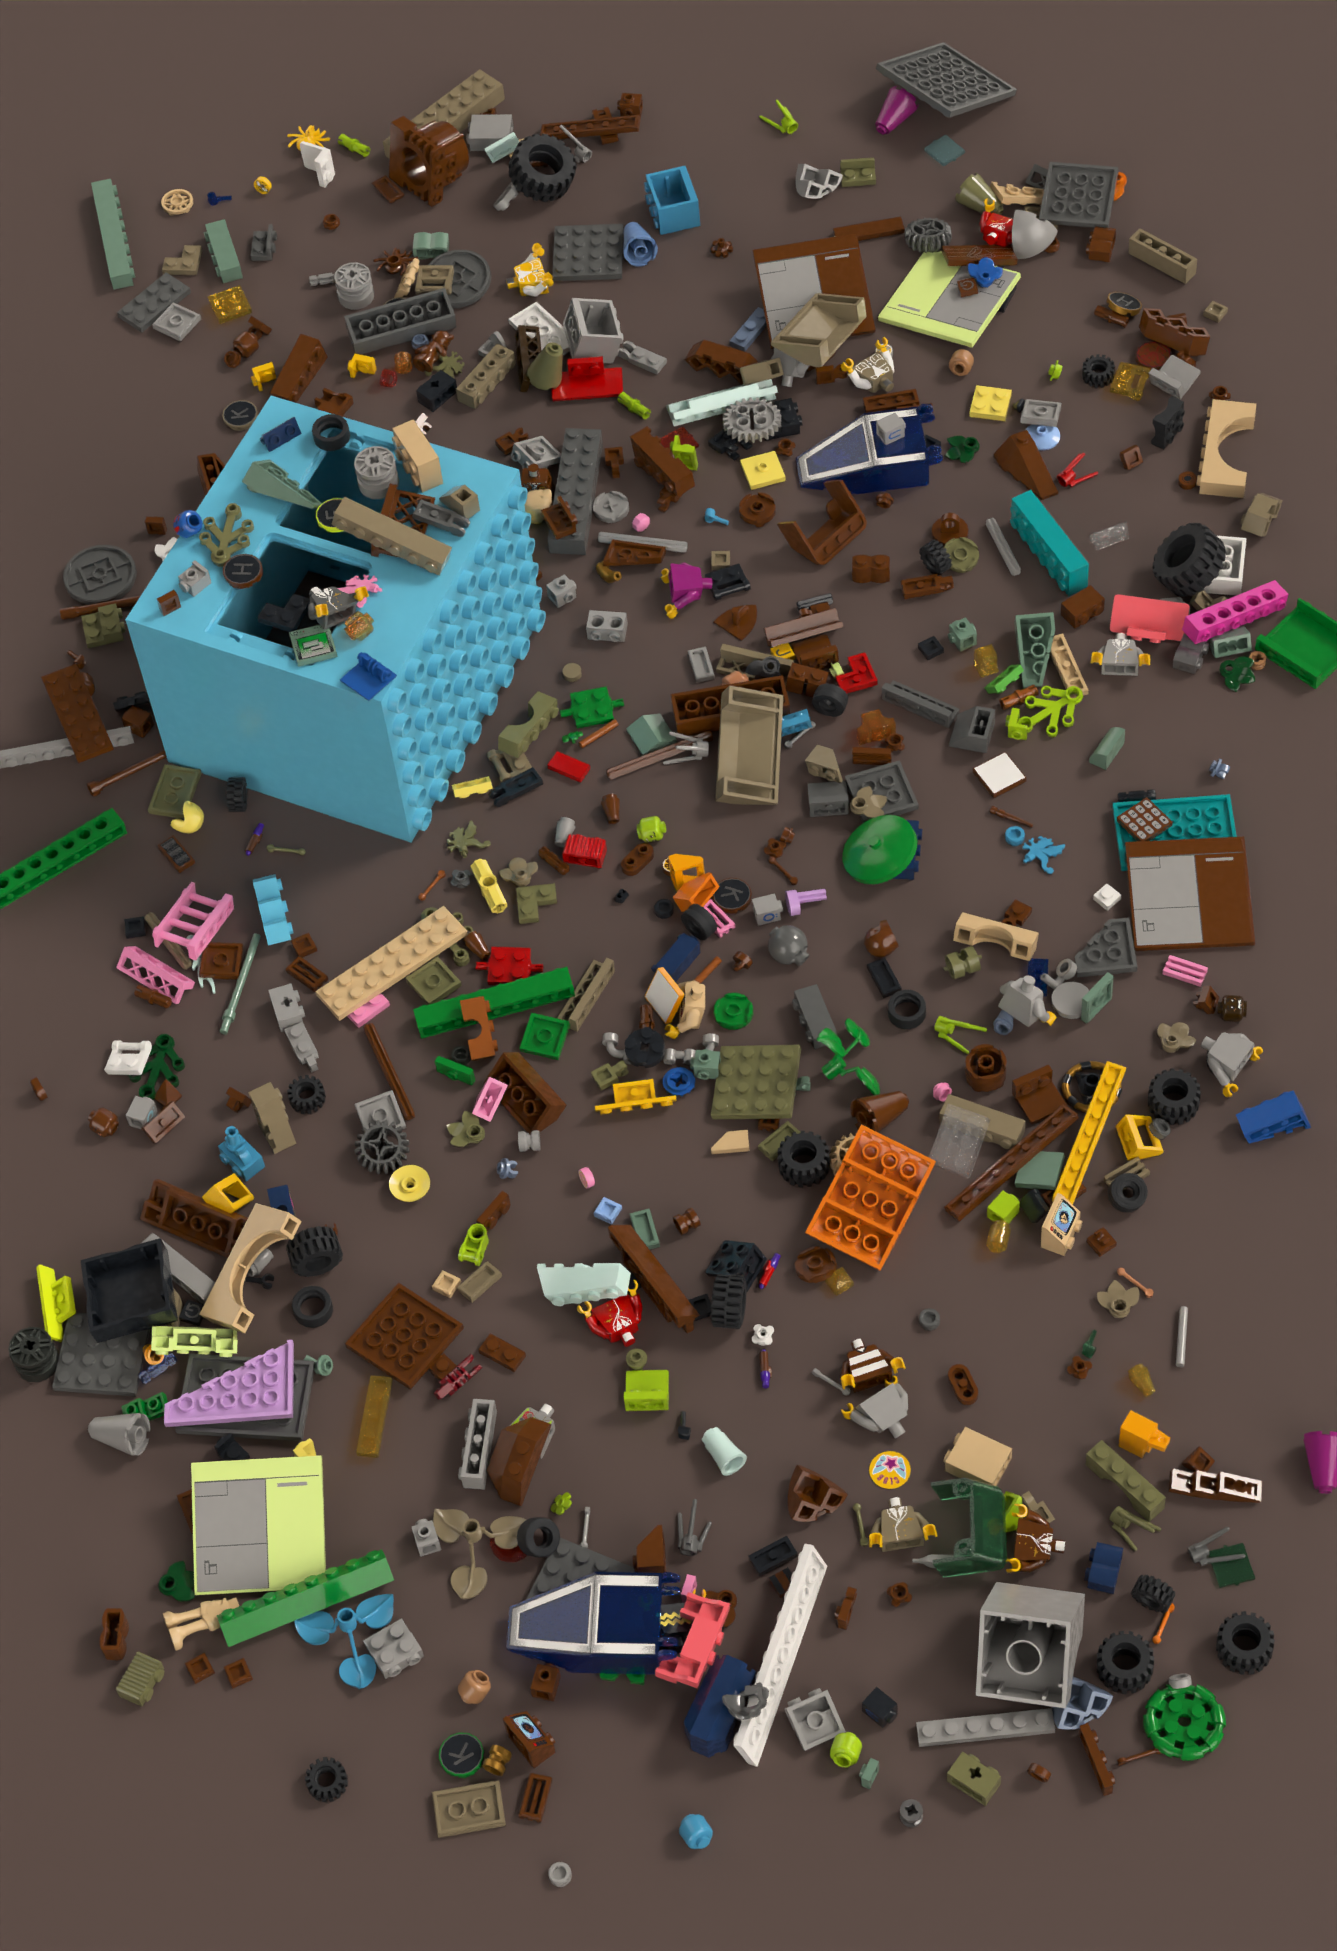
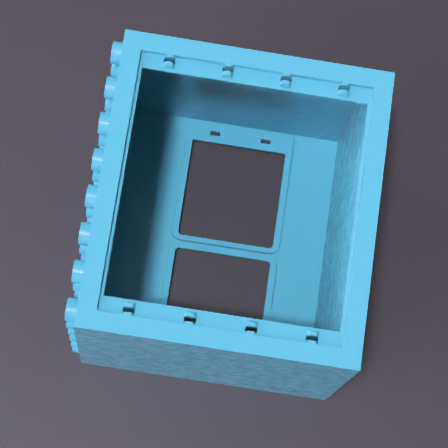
M270 396L196 510L202 522L206 517H213L216 526L223 532L227 519L225 513L227 505L235 503L240 506L242 516L234 522L232 532L242 527L241 524L246 519L253 521L254 530L245 534L250 539V545L232 554L231 558L239 554H250L257 557L263 568L261 580L258 583L257 581L253 583V586L244 589L230 586L224 579L223 567H219L212 562V552L200 543L199 535L202 532H209L212 542L218 548L220 545V541L210 530H206L204 524H202L201 531L189 538L179 536L125 619L165 753L170 763L186 768L200 769L201 773L227 781L230 777H245L248 789L412 842L418 830L425 831L428 828L432 818L431 808L434 802H442L446 797L449 788L448 778L452 771L458 773L462 769L465 761L464 750L468 743L475 744L478 741L482 730L480 722L485 715L491 716L494 713L498 703L497 693L501 686L507 688L510 685L514 675V663L517 659L523 660L527 656L530 647L529 637L532 632H540L545 623L546 613L540 610L539 605L542 597V588L536 585L539 565L533 562L532 558L535 540L529 537L528 532L531 524V514L525 512L528 491L527 488L521 485L519 469L430 443L439 457L443 484L422 493L418 486H414L410 473L407 474L405 472L403 462L398 461L395 456L394 450H396V447L392 441V437H394L392 431L343 417L349 426V442L339 450L325 451L316 446L312 434V426L318 418L331 413ZM295 417L302 434L269 452L266 444L263 445L260 441L262 434ZM329 428L320 435L331 438L340 434L342 430ZM372 446H381L390 450L394 455L399 477L398 490L435 497V505L449 509L439 498L453 487L466 485L478 495L480 511L469 518V527H463L466 531L463 537H458L450 531L448 532L428 524L427 536L452 547L450 558L439 576L428 572L416 564H411L403 558L379 554V557L371 556V543L356 538L346 531L331 533L327 532L324 528H320L316 520L318 508L312 509L261 493H254L247 488V485L242 480L252 462L270 459L289 474L287 478L299 482L300 489L309 491L321 503L333 498L343 499L347 497L381 514L385 498L371 499L364 496L359 489L354 461L359 452ZM399 498L402 505L410 502L408 498ZM412 506L406 510L411 515L416 508ZM402 511L395 514L398 520L406 517ZM414 519V521L417 524L422 523L421 521ZM410 521L403 523L410 528L413 527ZM237 539L229 543L228 547L237 543ZM195 560L209 571L211 584L193 597L190 593H185L179 587L178 576L193 565L192 562ZM308 571L343 582L354 578V576H359L360 580H363L364 574L366 576L369 575L368 580L375 576L378 581L373 583L382 588V592L373 593L368 591L369 597H366L367 601L361 608L356 606V618L354 620L351 618L337 624L331 633L338 657L298 667L293 648L265 640L273 627L259 623L258 615L266 603L285 608ZM175 590L178 594L181 608L163 616L160 612L157 598ZM361 652L367 653L397 675L370 701L340 681L344 675L359 663L357 656Z

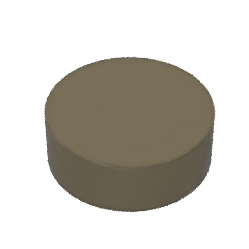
M569 663L564 666L563 677L566 681L575 682L581 678V667L578 664Z

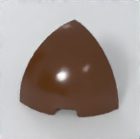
M797 1464L788 1490L787 1502L790 1517L792 1520L801 1522L816 1521L817 1517L825 1513L831 1514L838 1509L848 1494L829 1479Z

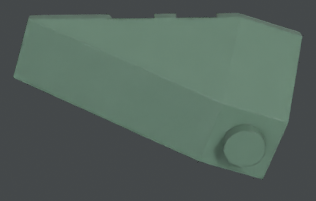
M270 459L252 462L242 480L247 485V488L254 493H261L312 509L318 508L322 504L309 491L300 489L299 482L287 478L289 474Z
M1054 613L1016 615L1014 625L1019 664L1024 670L1021 673L1023 689L1033 684L1035 687H1042L1055 634Z

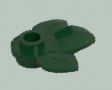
M949 437L947 441L952 448L946 452L945 456L951 460L960 459L961 463L969 462L973 459L974 453L979 451L980 444L974 437Z
M1242 656L1234 661L1226 660L1221 663L1219 671L1225 678V685L1228 689L1237 692L1240 684L1255 682L1254 673L1250 669L1254 664L1253 659ZM1230 666L1233 669L1231 671H1227L1225 668Z
M184 1561L172 1564L167 1574L159 1580L158 1588L160 1592L166 1596L172 1595L177 1601L181 1602L194 1599L195 1594L192 1590L194 1589V1571H186ZM168 1584H173L171 1588H166Z

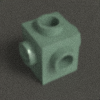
M966 617L949 624L948 638L952 644L956 645L960 652L977 645L976 628Z
M709 1049L696 1050L695 1057H691L690 1069L694 1070V1077L703 1080L716 1079L719 1076L718 1066L721 1063L720 1052Z

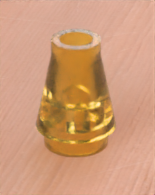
M1142 1363L1128 1371L1130 1375L1128 1378L1143 1393L1144 1397H1148L1156 1392L1148 1368L1144 1367Z

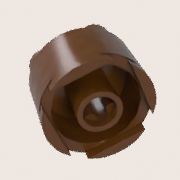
M981 1044L971 1049L965 1060V1076L974 1091L989 1092L1004 1085L1007 1065L1004 1052L990 1044Z

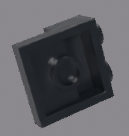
M792 398L774 401V405H777V409L780 410L781 427H778V432H774V436L768 435V440L800 434V426H803L801 415L797 416L796 414L798 413L797 402H793Z

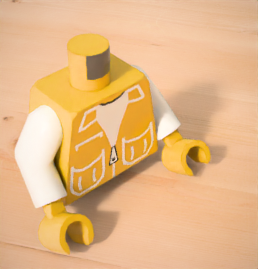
M535 243L532 246L534 253H531L520 265L514 267L515 277L506 279L508 289L518 287L521 296L537 297L539 294L549 293L548 286H552L554 283L552 280L553 276L549 272H544L541 260L537 257L544 255L545 252L539 243Z

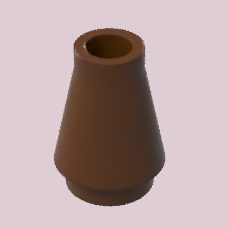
M615 794L603 796L601 805L608 823H618L620 821V799Z
M473 931L464 938L465 946L482 961L491 955L480 933Z

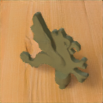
M452 351L451 357L440 355L439 360L442 363L439 366H433L432 371L438 372L442 370L454 378L452 369L458 375V372L462 373L461 370L465 364L464 362L462 364L460 362L457 363L458 360H463L460 355L454 358L457 352L454 353ZM425 372L426 376H430L432 374V372Z
M471 820L464 836V828L460 829L459 827L449 834L450 837L453 835L455 840L447 839L448 845L453 844V846L447 848L450 852L458 848L460 855L466 858L468 846L474 845L478 848L489 847L491 842L487 840L484 843H480L474 838V835L477 834V827Z

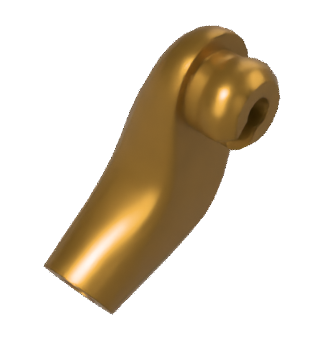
M603 561L596 564V570L605 582L613 583L622 578L620 572L610 570L609 566H603Z

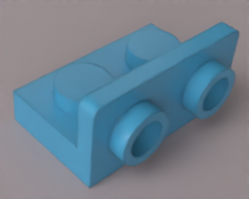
M807 709L782 716L781 737L812 727Z

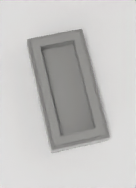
M706 647L688 650L696 683L715 679Z

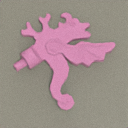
M365 574L363 575V580H360L359 576H354V578L346 580V587L337 588L348 594L354 593L357 588L363 586L367 588V591L373 593L382 592V588L373 583L378 581L377 578L373 576L368 580L369 575L366 576ZM365 597L361 602H357L356 606L358 608L363 607L367 598Z

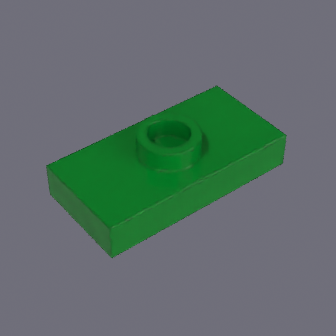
M437 1056L435 1060L437 1072L446 1075L451 1080H459L469 1085L474 1084L475 1075L472 1068Z

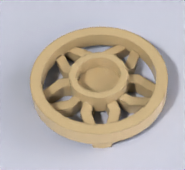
M184 189L171 190L161 200L164 211L172 216L188 213L194 202L192 194Z

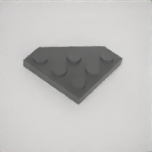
M1129 918L1109 919L1104 924V928L1089 940L1087 946L1081 952L1079 951L1075 955L1074 961L1077 965V977L1105 975L1107 972L1110 974L1137 972L1138 967Z

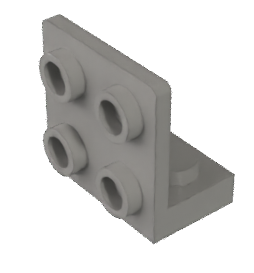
M1171 355L1159 371L1152 368L1149 372L1151 384L1181 400L1201 372L1194 366Z

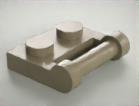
M419 265L415 287L416 295L442 288L446 289L447 295H451L454 275L453 265ZM423 284H445V286H423Z
M495 749L487 753L489 761L493 762L500 775L501 783L532 768L524 752L519 758ZM504 757L512 773L506 772L500 758Z

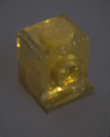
M992 644L974 650V665L981 678L999 672L997 668V654Z

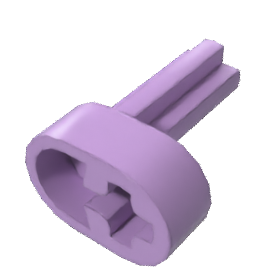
M819 889L798 893L796 890L785 891L789 915L801 914L800 903L827 900L826 890Z

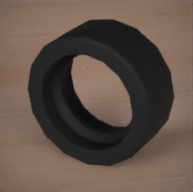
M336 414L324 415L318 418L312 426L314 442L322 450L336 451L346 446L349 442V426L342 416ZM329 428L342 430L340 434L331 438L320 435Z
M898 991L888 1001V1017L891 1023L898 1028H916L923 1023L926 1017V1002L923 996L916 991ZM903 1002H911L919 1007V1012L910 1017H903L895 1012V1007Z
M308 1286L299 1290L293 1297L292 1309L299 1324L315 1328L327 1323L331 1318L333 1305L331 1297L325 1289L319 1286ZM320 1298L324 1301L325 1307L317 1315H304L300 1310L303 1302L308 1299Z

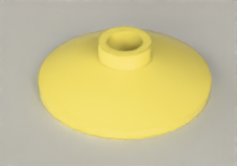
M406 1165L397 1169L392 1174L389 1180V1188L396 1199L404 1202H413L421 1199L428 1192L430 1178L423 1168L416 1165Z

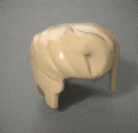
M550 489L528 492L525 512L531 514V523H541L544 520L541 510L552 506V492Z

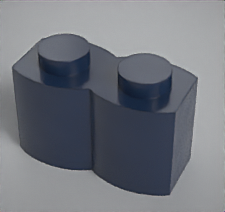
M1097 1542L1096 1548H1091L1089 1561H1092L1091 1568H1086L1084 1581H1088L1087 1588L1114 1594L1123 1556V1548Z

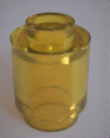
M997 1220L990 1226L986 1246L993 1253H1001L1007 1249L1011 1233L1010 1225L1007 1222Z

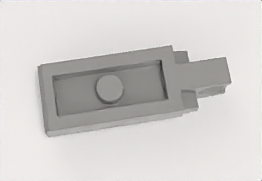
M303 1022L284 1029L300 1064L307 1063L311 1073L319 1070L315 1060L319 1058L318 1052Z

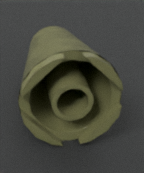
M977 172L975 176L971 174L962 183L960 194L956 193L955 200L959 204L981 214L985 211L984 201L987 198L988 205H991L993 200L995 201V209L990 212L991 214L1001 215L1004 211L1001 201Z
M554 342L548 343L528 367L527 377L529 376L530 383L538 389H556L561 383L563 349L559 344Z

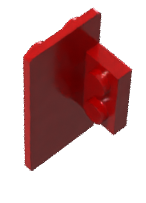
M603 356L567 359L568 371L562 372L560 385L556 389L552 388V401L617 397L623 392L622 368H604Z

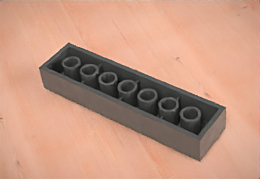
M565 429L553 505L558 504L557 497L561 496L564 501L568 502L570 512L575 514L578 524H576L577 532L556 540L549 528L548 545L550 553L586 555L603 448L601 429Z

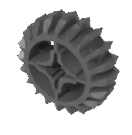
M924 217L923 219H917V221H911L905 231L906 244L909 248L919 252H939L942 246H949L952 239L951 226L944 222V220H938V218Z
M379 1120L376 1121L375 1126L369 1123L368 1130L362 1127L363 1134H357L359 1141L354 1143L357 1147L354 1151L358 1155V1162H362V1167H368L369 1172L376 1168L378 1175L381 1173V1170L388 1174L389 1168L395 1172L396 1164L402 1167L401 1160H407L405 1153L410 1152L407 1147L410 1143L406 1139V1132H402V1127L396 1128L395 1122L388 1126L387 1120H384L382 1125H380ZM379 1134V1137L377 1139L370 1140L371 1138ZM387 1134L395 1137L398 1141V1145H395L393 1142H389ZM383 1141H384L385 1146L382 1148L381 1153H380L379 1148H381V1146L383 1145ZM366 1149L375 1152L377 1160L369 1157L366 1154ZM394 1154L392 1157L385 1160V1157L387 1155Z

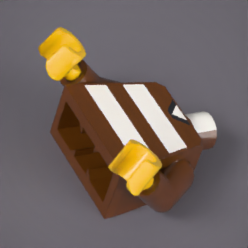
M856 1339L851 1343L853 1351L847 1353V1360L842 1365L840 1373L842 1389H845V1386L851 1385L854 1393L883 1384L885 1379L888 1382L892 1381V1369L894 1374L898 1373V1368L906 1369L904 1361L901 1357L895 1358L883 1349H878L875 1344L865 1347L862 1339Z

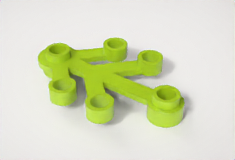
M1043 686L1041 688V696L1048 699L1051 696H1056L1061 699L1051 701L1027 696L1025 699V706L1027 708L1033 709L1037 706L1045 709L1031 718L1023 716L1018 720V724H1027L1029 726V733L1035 724L1051 715L1050 724L1047 726L1046 732L1049 737H1056L1061 708L1067 705L1066 715L1062 718L1063 725L1065 727L1073 726L1075 705L1082 701L1083 692L1076 686H1071L1066 690ZM1045 690H1049V691H1050L1049 694H1044L1043 692H1044ZM1075 694L1077 697L1071 698L1070 696ZM1029 700H1033V701H1034L1033 704H1028L1027 702H1028ZM1066 719L1072 720L1070 723L1065 722ZM1050 729L1056 730L1054 733L1049 732Z

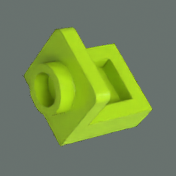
M1012 708L1011 715L1006 717L1005 726H1008V737L1026 740L1028 726L1018 724L1020 709Z

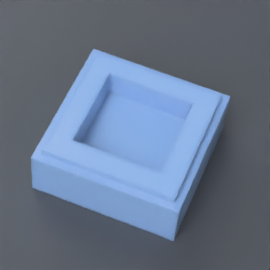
M603 1197L594 1211V1217L612 1225L622 1210V1205Z

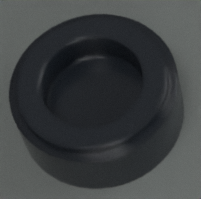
M668 899L658 900L654 905L655 915L661 919L671 917L674 913L673 903Z

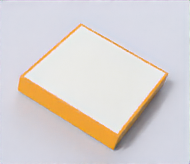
M664 967L657 969L644 997L664 1023L669 1024L672 1022L685 994Z

